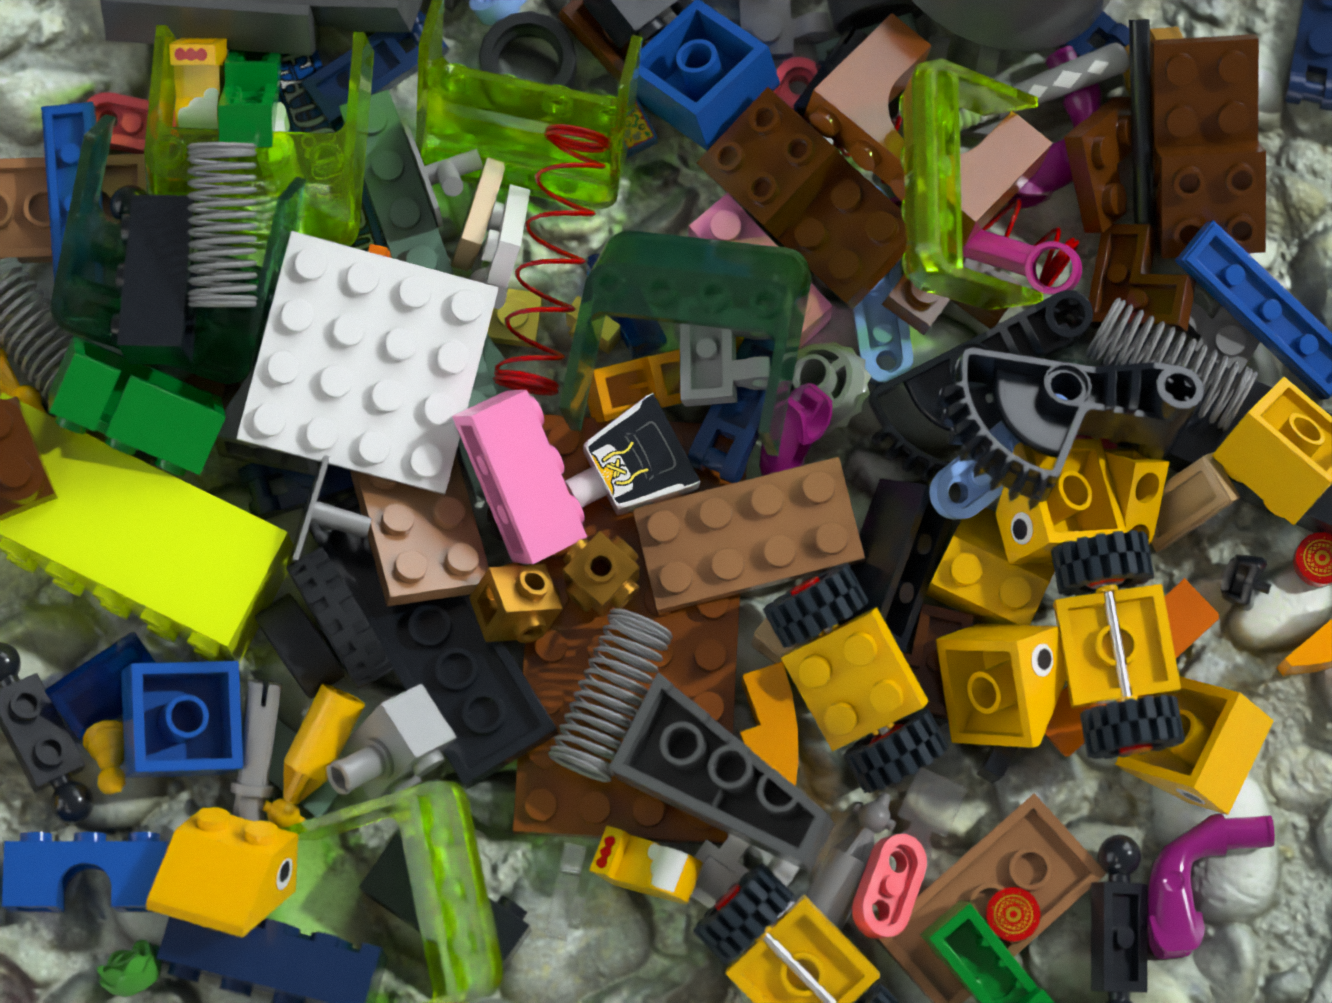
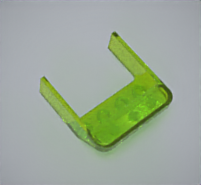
M432 0L418 46L416 145L424 166L477 149L482 165H484L487 156L505 162L504 166L506 168L499 189L508 191L511 184L529 189L531 196L555 200L540 189L535 181V174L542 168L554 164L586 162L570 156L548 141L544 136L545 128L552 124L584 127L608 137L611 141L610 149L603 153L572 151L604 163L606 167L603 169H553L540 175V182L554 194L579 206L604 209L614 205L622 183L634 119L643 37L632 35L619 83L618 98L611 95L601 96L569 89L563 85H549L520 79L511 74H496L448 62L442 55L444 0ZM558 134L574 140L597 143L581 137ZM482 169L462 175L460 178L462 181L476 184Z
M156 25L144 148L147 195H188L190 192L205 189L192 188L187 183L192 179L206 177L193 176L187 172L189 168L204 166L190 163L187 160L191 156L187 153L189 150L187 146L191 143L219 142L218 129L172 127L175 79L174 65H170L169 44L177 39L167 25ZM364 32L353 33L347 116L345 125L341 130L335 133L275 131L273 147H257L255 149L257 152L255 156L202 159L255 163L257 165L251 169L201 171L255 175L257 177L254 181L201 183L255 187L257 189L255 193L205 195L207 197L255 199L257 201L255 205L206 208L254 211L257 213L255 217L212 219L206 221L252 223L258 226L256 229L205 232L251 235L258 238L256 241L207 245L286 251L291 231L349 247L354 243L360 229L374 50Z
M945 59L921 62L915 67L899 101L904 129V146L900 154L905 176V198L901 208L902 217L906 224V251L903 255L904 273L919 290L985 310L1036 304L1043 300V293L963 267L959 107L981 116L1011 112L1012 110L1018 111L1038 107V97Z
M428 781L282 828L283 830L297 833L298 841L321 840L387 818L394 819L401 833L433 990L432 1000L423 1003H480L498 991L503 980V963L469 800L461 786L452 781Z

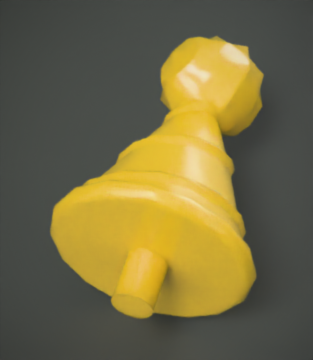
M104 720L93 724L86 730L83 735V746L91 757L97 761L99 768L102 769L97 776L100 791L104 794L112 795L121 792L126 785V775L120 767L124 761L123 722Z

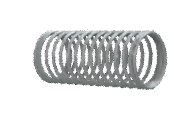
M191 143L187 146L189 148L187 153L191 155L187 160L190 163L204 166L189 168L187 172L193 176L206 178L192 179L187 183L192 188L205 189L193 191L187 195L191 200L204 201L203 203L191 204L187 208L191 212L206 215L192 216L188 221L191 224L210 227L193 228L187 233L194 237L211 239L194 240L187 244L193 249L210 250L189 254L187 257L192 261L209 263L192 265L188 270L192 273L212 276L193 277L188 282L191 285L216 288L190 290L188 292L190 295L188 305L190 307H256L258 305L255 302L258 299L256 296L211 293L256 290L258 287L255 284L212 281L255 278L257 276L255 272L213 269L255 266L257 262L255 260L214 258L210 256L255 254L257 250L249 247L207 244L254 242L258 238L251 235L204 232L256 229L258 226L252 223L205 221L255 217L257 213L254 211L206 209L208 207L255 205L257 203L255 199L207 197L205 195L255 193L257 189L255 187L201 183L254 181L257 177L255 175L201 171L255 168L257 166L255 163L202 159L255 156L257 154L255 151L257 147L251 143Z
M6 257L0 259V275L7 270H10V272L0 282V294L7 290L17 278L25 276L22 283L9 290L0 298V306L15 297L24 287L32 285L27 293L16 299L0 313V323L6 315L19 308L32 295L39 293V296L34 302L18 312L10 321L0 325V329H3L0 335V345L7 347V354L14 356L15 364L21 365L23 374H29V381L36 383V390L43 392L42 397L44 400H48L47 392H49L58 370L46 377L44 375L53 365L64 358L68 347L57 354L49 363L39 368L36 367L45 357L58 349L65 341L71 339L73 335L80 336L77 333L71 334L72 326L64 325L65 317L57 316L58 309L50 307V298H43L44 292L42 289H36V281H28L30 275L28 272H21L23 266L18 259ZM46 302L45 307L41 311L30 317L18 329L7 333L13 324L26 317L39 304ZM53 311L52 316L48 320L37 326L25 338L14 342L21 332L34 325L44 314ZM60 320L59 325L55 329L44 335L32 347L21 351L30 340L42 333L51 323ZM68 329L62 338L51 344L40 355L29 360L30 356L38 348L50 341L58 332ZM11 337L8 344H6L4 342V339ZM18 346L15 353L12 352L11 348ZM25 355L23 361L18 359L19 356ZM33 364L30 370L26 369V365ZM40 372L37 379H34L32 375ZM48 381L44 388H41L40 383Z
M1117 298L1086 352L1087 357H1091V360L1096 361L1099 360L1110 344L1103 361L1104 366L1110 365L1120 349L1121 351L1115 365H1124L1131 354L1132 356L1128 364L1140 363L1143 359L1142 363L1155 362L1156 360L1158 363L1174 365L1186 339L1185 332L1180 334L1163 360L1176 332L1175 327H1171L1152 355L1165 327V323L1162 321L1157 325L1141 350L1154 322V316L1152 315L1149 316L1129 347L1144 315L1143 310H1139L1118 342L1131 315L1133 305H1128L1118 320L1126 302L1125 300L1121 301V298ZM1196 338L1188 343L1175 365H1181L1186 368L1197 344ZM1206 344L1199 348L1187 367L1194 373H1197L1206 354ZM1213 350L1197 373L1203 382V396L1211 385L1198 416L1199 418L1205 416L1223 388L1209 418V424L1216 421L1233 395L1217 425L1218 429L1222 428L1223 431H1227L1258 374L1257 371L1253 372L1252 369L1246 367L1231 386L1239 368V363L1236 361L1220 381L1229 361L1226 355L1219 361L1208 378L1218 356L1217 350Z
M619 608L611 609L610 614L607 615L610 624L603 626L605 635L598 637V642L601 646L593 648V653L596 657L588 659L591 668L583 670L586 679L579 681V686L582 690L574 692V697L577 701L569 703L572 712L564 714L567 724L559 725L563 735L554 737L555 742L559 746H551V751L548 752L549 757L558 764L602 782L612 781L611 777L614 774L609 770L611 764L592 755L572 749L561 740L575 742L583 748L610 760L614 759L616 753L595 743L577 738L564 728L579 731L615 749H619L621 742L600 732L582 727L569 717L582 719L607 733L623 739L627 732L600 719L584 715L574 706L587 708L599 716L628 728L633 721L608 709L589 704L579 695L592 697L614 710L633 717L636 716L638 710L613 698L594 693L584 684L597 686L603 691L637 706H641L643 700L628 691L597 681L588 673L599 674L621 687L642 695H646L648 689L626 677L602 670L593 662L604 663L614 670L643 683L652 684L653 678L631 666L606 659L598 651L609 652L622 661L651 673L659 672L657 666L628 652L611 648L603 640L614 641L623 648L649 660L663 661L662 655L633 641L616 637L607 629L618 630L631 639L660 651L668 650L667 645L671 644V639H673L672 633L659 623L637 613Z

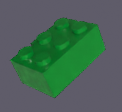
M76 335L72 337L48 392L49 413L56 415L54 422L59 426L82 435L85 434L87 428L92 431H100L104 433V436H107L105 443L111 448L128 455H135L137 449L157 457L155 461L157 466L179 476H185L187 470L198 475L201 474L226 418L220 396L147 365L129 364L123 355Z

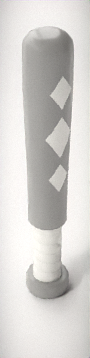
M1112 43L1022 82L991 93L990 98L970 105L968 108L965 107L960 111H955L945 116L942 112H937L930 116L935 136L939 143L945 144L952 140V135L955 132L968 129L970 126H975L994 117L999 119L1005 118L1012 110L1017 113L1127 71L1130 65L1128 54L1121 44Z

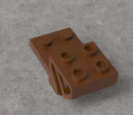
M1255 34L1151 40L1154 186L1157 187L1154 202V229L1158 231L1157 251L1162 259L1177 258L1207 221L1214 220L1247 253H1265L1266 150L1258 141L1259 38Z
M769 87L756 98L696 162L725 192L729 193L739 205L753 215L764 229L800 260L852 310L925 234L917 223L854 168L827 139Z

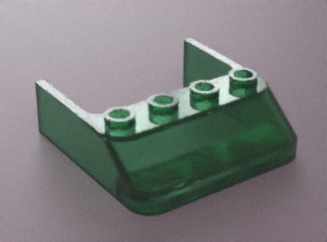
M105 114L83 136L50 309L53 319L63 330L119 349L112 342L111 322L114 313H120L122 295H119L117 292L116 272L118 264L125 263L127 246H124L122 242V221L107 216L99 205V197L115 117ZM296 176L277 198L262 266L213 269L255 272L257 276L252 279L212 282L255 284L258 287L256 290L211 294L256 296L258 299L255 302L258 305L256 307H198L193 364L165 365L224 384H233L241 381L253 368L259 354L291 231L295 232L306 179ZM226 255V256H210V257H214V258L237 259V258H234V257H231V256H228V255ZM201 274V276H212L208 274ZM200 286L199 289H202V288H216V287Z
M632 230L623 231L611 237L604 246L584 284L559 402V409L570 430L581 431L605 315L755 332L770 335L775 340L758 433L767 455L778 456L811 286V273L804 256L794 249Z

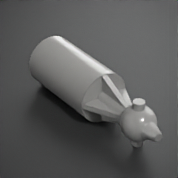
M885 792L864 806L856 804L853 813L858 815L861 826L836 846L830 848L805 895L840 932L852 913L853 900L874 846L875 833H880L885 829L892 831L896 824L895 821L891 820L888 810L890 795Z

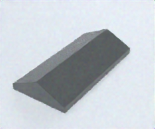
M100 0L106 41L169 45L179 38H227L228 50L311 56L320 45V33L309 5L241 0Z

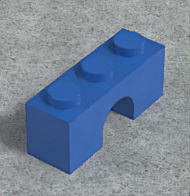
M22 832L20 833V841H4L2 907L10 912H65L67 886L77 874L86 870H100L108 875L111 882V907L117 912H154L146 909V900L169 847L168 841H160L159 833L131 832L128 833V841H106L105 833L77 832L74 833V841H52L53 834Z

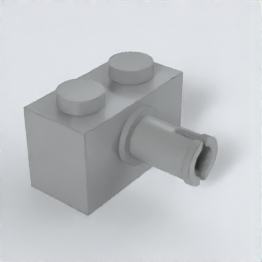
M421 683L382 702L349 737L341 753L343 759L336 760L328 765V780L334 790L341 795H346L351 790L362 786L372 803L391 793L397 800L418 788L423 783L420 777L444 762L445 759L441 753L457 737Z

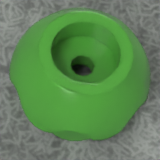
M140 939L133 945L131 950H116L110 955L106 966L101 965L97 967V971L102 979L98 981L99 984L111 994L120 997H129L148 988L160 976L162 961L157 959L159 946Z

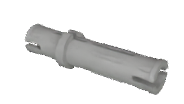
M258 679L248 680L247 686L249 687L242 737L243 769L238 771L237 779L231 781L230 792L235 794L232 815L251 821H264L265 811L262 810L266 798L272 797L273 784L269 783L280 693L283 688L282 683L268 681L265 702L261 703L263 680Z

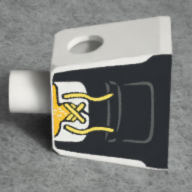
M653 393L644 397L585 442L583 452L591 467L565 480L570 494L577 498L582 508L607 496L617 515L632 512L634 508L692 493L699 488L701 482Z

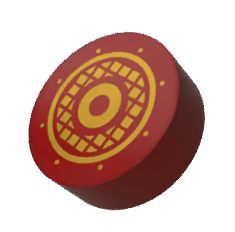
M1326 532L1310 534L1295 549L1293 555L1294 570L1298 577L1310 586L1327 587L1332 585V534Z
M1008 887L998 891L989 900L985 909V922L997 937L1005 943H1019L1028 939L1036 931L1040 923L1041 912L1037 900L1031 893L1022 888Z

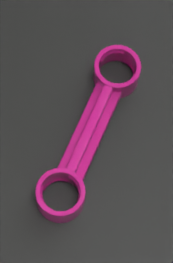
M897 196L890 198L897 206L907 204ZM919 210L922 216L921 228L925 234L911 249L926 245L1027 277V280L1034 289L1049 295L1074 289L1081 278L1082 263L1080 257L1068 245L1048 241L1033 246L980 230L964 247L953 237L940 233L934 227L931 219ZM1060 248L1071 259L1072 273L1062 285L1047 287L1037 277L1036 262L1045 251L1049 249L1058 250Z

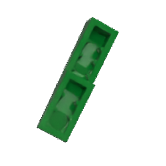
M229 50L224 63L225 86L218 103L219 142L251 143L256 147H273L283 53Z
M959 900L919 934L977 1003H1054L1044 989L1037 987L970 902Z

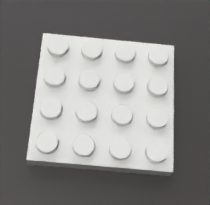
M291 231L236 440L321 462L324 455L330 456L329 465L445 494L460 439L452 416L468 408L499 287Z

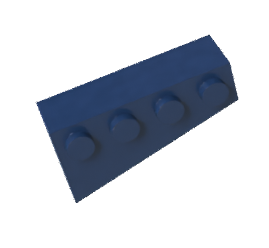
M169 916L157 954V959L169 965L168 975L199 983L201 974L222 979L219 989L237 995L251 997L253 988L272 993L274 995L271 1003H376L388 961L387 955L379 946L362 943L360 950L353 948V943L342 940L338 936L317 931V933L311 932V935L300 933L301 929L269 918L263 919L242 938Z

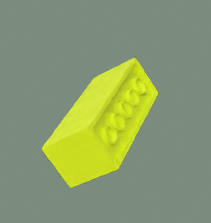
M3 392L0 396V399L5 400L13 398ZM21 402L58 498L0 521V551L7 555L5 559L30 573H34L37 567L44 569L45 573L54 578L52 582L55 585L76 596L81 597L84 589L91 592L93 597L101 601L99 605L120 618L128 620L131 613L139 616L140 620L148 624L147 630L169 642L175 643L178 636L186 639L187 643L195 647L193 652L209 662L225 661L226 659L228 661H239L240 664L259 628L255 615L272 604L288 573L286 566L294 562L291 560L293 543L289 533L132 455L115 450L105 442L87 433L82 435L69 431L54 422L56 418Z

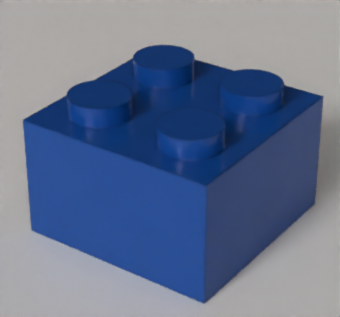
M694 0L625 64L640 104L706 151L711 148L767 87L774 91L781 85L769 47L701 0Z
M239 661L130 664L121 671L126 778L232 775L243 769Z

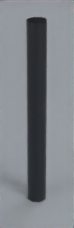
M1150 19L1129 20L1134 224H1150L1155 228Z

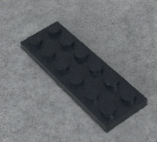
M356 493L334 505V507L362 515ZM310 522L309 532L318 547H322L342 580L349 588L353 598L361 608L369 625L384 648L387 657L393 665V670L406 691L422 683L457 737L443 752L466 790L559 734L555 724L504 642L485 641L469 599L471 594L387 606L368 536L362 538L336 529L326 531L319 524Z

